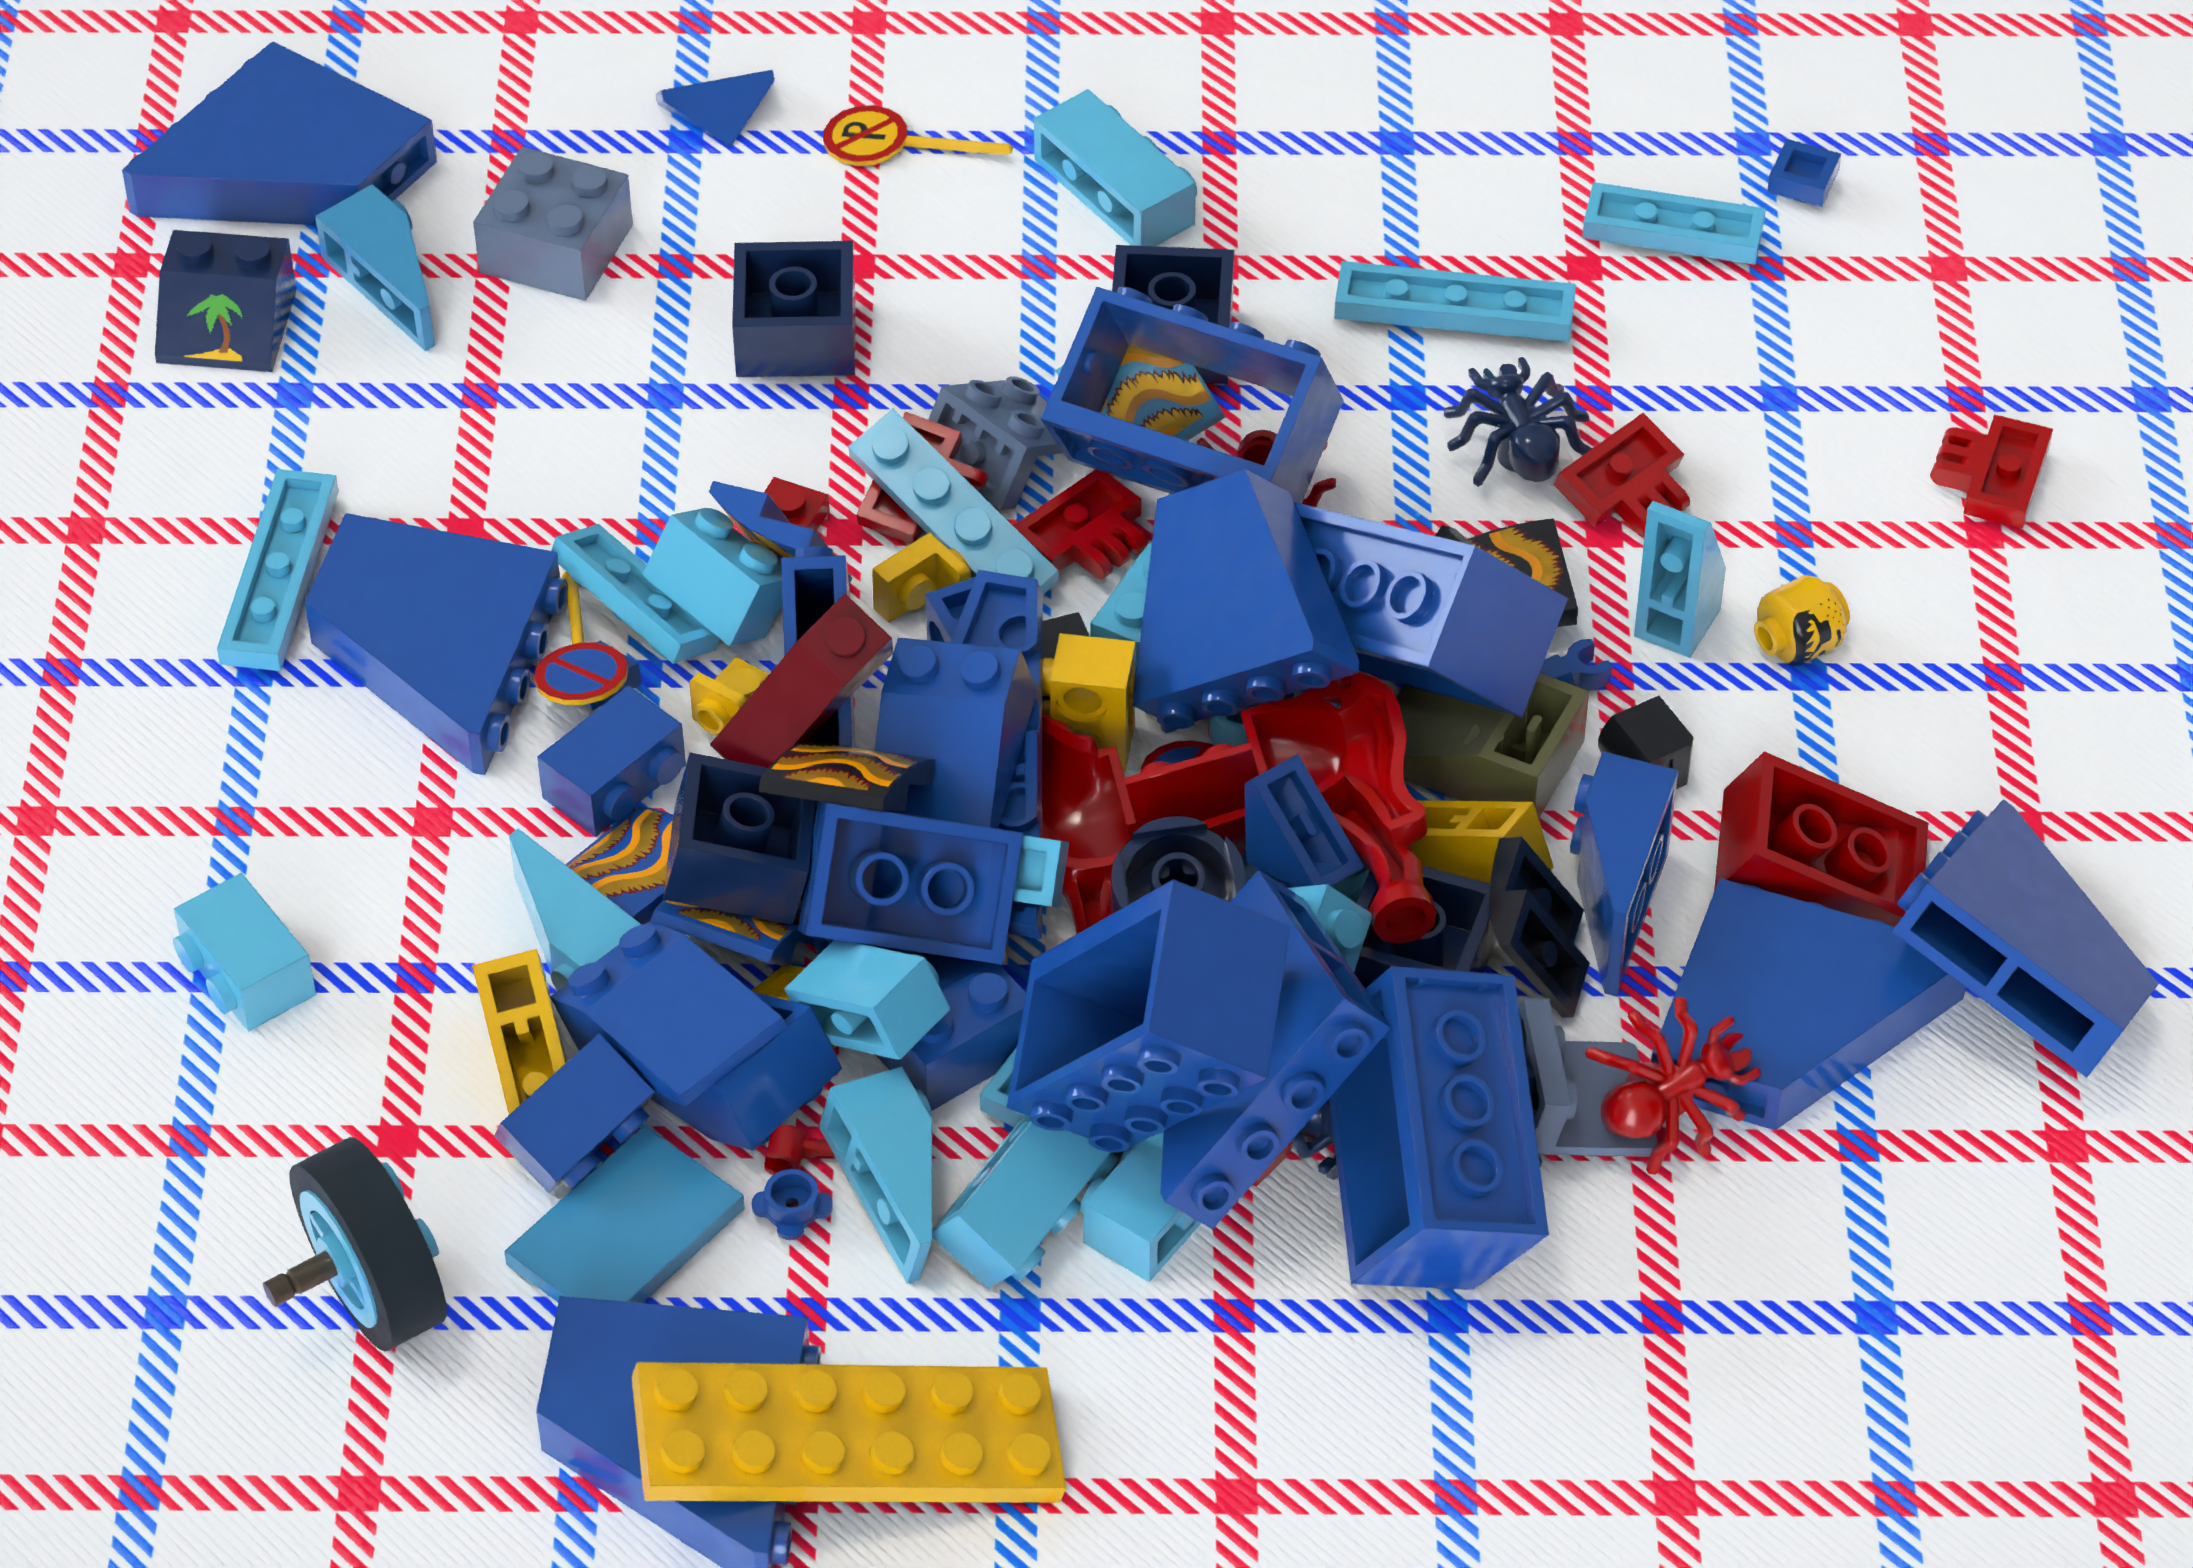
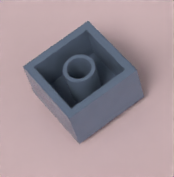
M522 146L473 221L479 273L586 301L633 226L629 175Z

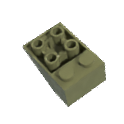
M1541 673L1538 675L1523 717L1403 686L1396 697L1407 735L1403 763L1404 780L1460 801L1533 802L1539 818L1585 740L1589 691Z

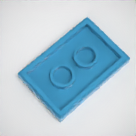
M644 1125L504 1251L506 1265L556 1302L559 1301L560 1296L643 1303L745 1209L744 1195Z

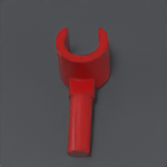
M789 1124L780 1125L770 1135L764 1169L773 1175L787 1169L800 1170L802 1157L816 1158V1156L835 1155L826 1140L806 1138L805 1133L801 1129Z

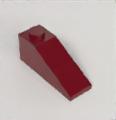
M845 593L794 644L714 738L710 746L723 759L769 768L786 750L799 743L806 742L893 654L892 637Z

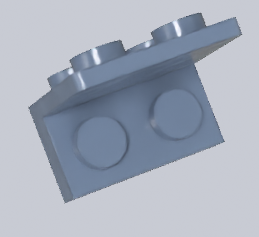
M1009 376L1006 380L985 382L971 380L967 384L942 386L928 420L961 432L962 444L954 460L978 468L988 475L989 479L984 489L977 490L987 501L1000 510L1015 509L1037 456L1063 453L1041 421L1048 401L1039 396L1040 390L1036 385L1015 376Z
M1523 998L1519 1014L1524 1049L1536 1076L1531 1103L1539 1155L1650 1157L1653 1148L1658 1144L1656 1133L1651 1137L1636 1139L1617 1136L1607 1130L1600 1116L1601 1103L1606 1094L1616 1085L1625 1082L1629 1072L1587 1059L1585 1055L1587 1048L1595 1047L1615 1055L1639 1061L1636 1045L1631 1042L1566 1041L1562 1026H1555L1550 999Z

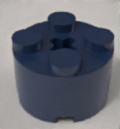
M1172 816L1150 821L1133 833L1132 839L1129 840L1121 851L1119 850L1113 862L1110 915L1171 880H1176L1230 902L1245 885V867L1237 847L1226 836L1224 840L1217 833L1207 829V823L1195 818Z

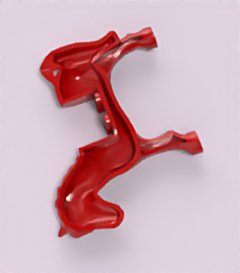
M1358 671L1357 674L1330 681V685L1327 687L1310 688L1295 698L1269 702L1240 711L1248 743L1235 747L1230 744L1214 745L1207 749L1200 757L1175 764L1162 761L1153 762L1145 766L1139 774L1124 777L1116 746L1098 749L1092 737L1084 734H1075L1071 731L1068 724L1042 713V838L1069 842L1062 894L1068 903L1076 934L1110 916L1113 862L1119 850L1121 851L1129 840L1132 839L1133 833L1150 821L1172 816L1195 818L1207 823V829L1217 833L1224 840L1226 836L1237 847L1241 856L1246 855L1244 784L1297 754L1360 860L1377 880L1379 888L1368 910L1372 913L1371 924L1376 934L1382 941L1403 944L1420 939L1434 927L1437 911L1431 894L1423 884V864L1409 848L1413 843L1425 837L1428 832L1426 811L1424 806L1412 797L1404 783L1403 763L1407 735L1399 703L1393 689L1377 677ZM1331 703L1341 704L1340 708H1338Z

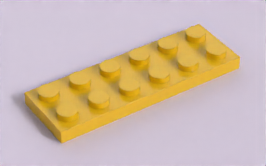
M637 1362L631 1377L644 1501L1060 1503L1066 1490L1047 1367Z

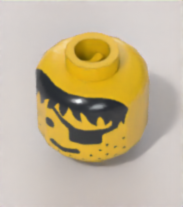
M1803 575L1761 597L1757 607V622L1754 625L1755 638L1766 654L1770 656L1776 655L1780 660L1789 665L1801 666L1842 644L1847 631L1846 626L1850 621L1848 603L1842 592L1833 583L1824 582L1815 576Z

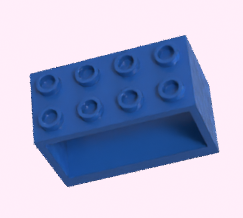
M1096 286L1042 414L1041 421L1068 461L1169 494L1246 469L1290 492L1293 501L1302 504L1344 400L1323 358L1320 357L1321 353L1306 343L1297 340H1287L1285 345H1281L1264 339V335L1260 331L1243 323L1231 322L1227 328L1208 322L1206 315L1189 306L1176 304L1170 310L1152 304V300L1147 295L1128 287H1119L1116 293ZM1132 345L1292 396L1265 465L1263 466L1102 414V408L1128 346Z
M1294 502L1359 659L1358 671L1388 682L1523 717L1568 601L1567 597L1475 545Z
M1171 880L1032 959L1006 1108L1031 1117V1122L1037 1127L1052 1131L1067 1130L1088 1138L1089 1144L1096 1149L1106 1152H1124L1130 1147L1156 1134H1160L1164 1130L1192 1116H1196L1202 1111L1268 1079L1290 926L1176 880Z
M1391 966L1365 989L1391 1029L1329 1098L1351 1284L1474 1290L1549 1236L1514 975Z

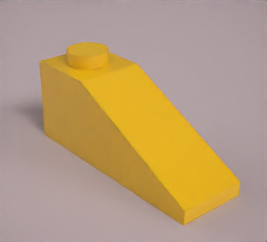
M1417 800L1425 808L1428 832L1425 837L1413 843L1409 848L1422 861L1423 866L1491 884L1494 857L1499 839L1523 837L1551 871L1553 870L1554 865L1533 802Z
M537 949L472 965L509 1115L567 1063L553 1002L550 998L551 994L544 966Z

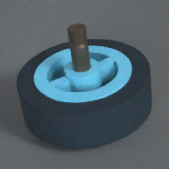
M348 1137L291 1166L289 1181L293 1200L315 1256L288 1269L286 1274L280 1273L262 1283L271 1304L277 1307L294 1298L296 1293L302 1294L328 1280L338 1299L364 1336L375 1347L386 1352L444 1322L447 1315L446 1299L441 1279L433 1260L434 1257L439 1255L436 1240L427 1224L421 1218L415 1220L404 1199L401 1183L392 1167L387 1162L381 1164L375 1155L361 1141L354 1137Z

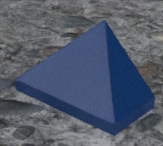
M772 69L663 89L655 93L657 105L731 147L774 83L775 78Z
M1298 754L1244 784L1247 863L1291 887L1324 884L1332 887L1365 867Z

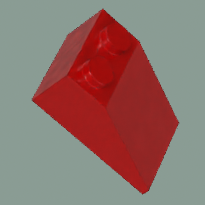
M1764 751L1723 791L1714 891L1719 878L1740 884L1754 885L1765 891L1797 900L1815 902L1826 908L1869 920H1880L1896 927L1906 913L1904 909L1897 905V902L1915 878L1926 869L1929 822Z

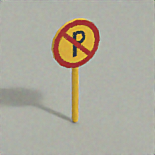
M876 105L856 106L841 111L829 120L823 130V145L829 156L840 163L853 166H871L888 161L901 152L904 146L1010 155L1013 152L1012 145L1007 143L907 135V125L901 115L890 108Z

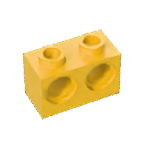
M1060 633L1055 658H1044L1042 662V696L1050 697V700H1044L1042 713L1068 724L1071 731L1075 734H1084L1092 737L1098 749L1116 746L1124 773L1127 770L1135 728V707L1132 706L1135 686V641Z

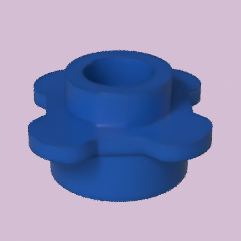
M797 1169L782 1170L774 1174L767 1181L764 1191L756 1193L751 1202L753 1213L757 1217L767 1218L777 1227L778 1236L785 1240L799 1239L804 1234V1228L816 1219L827 1218L833 1211L831 1196L827 1193H819L816 1180L807 1172ZM790 1204H797V1205H798L797 1207H791V1208L787 1207V1205H790Z

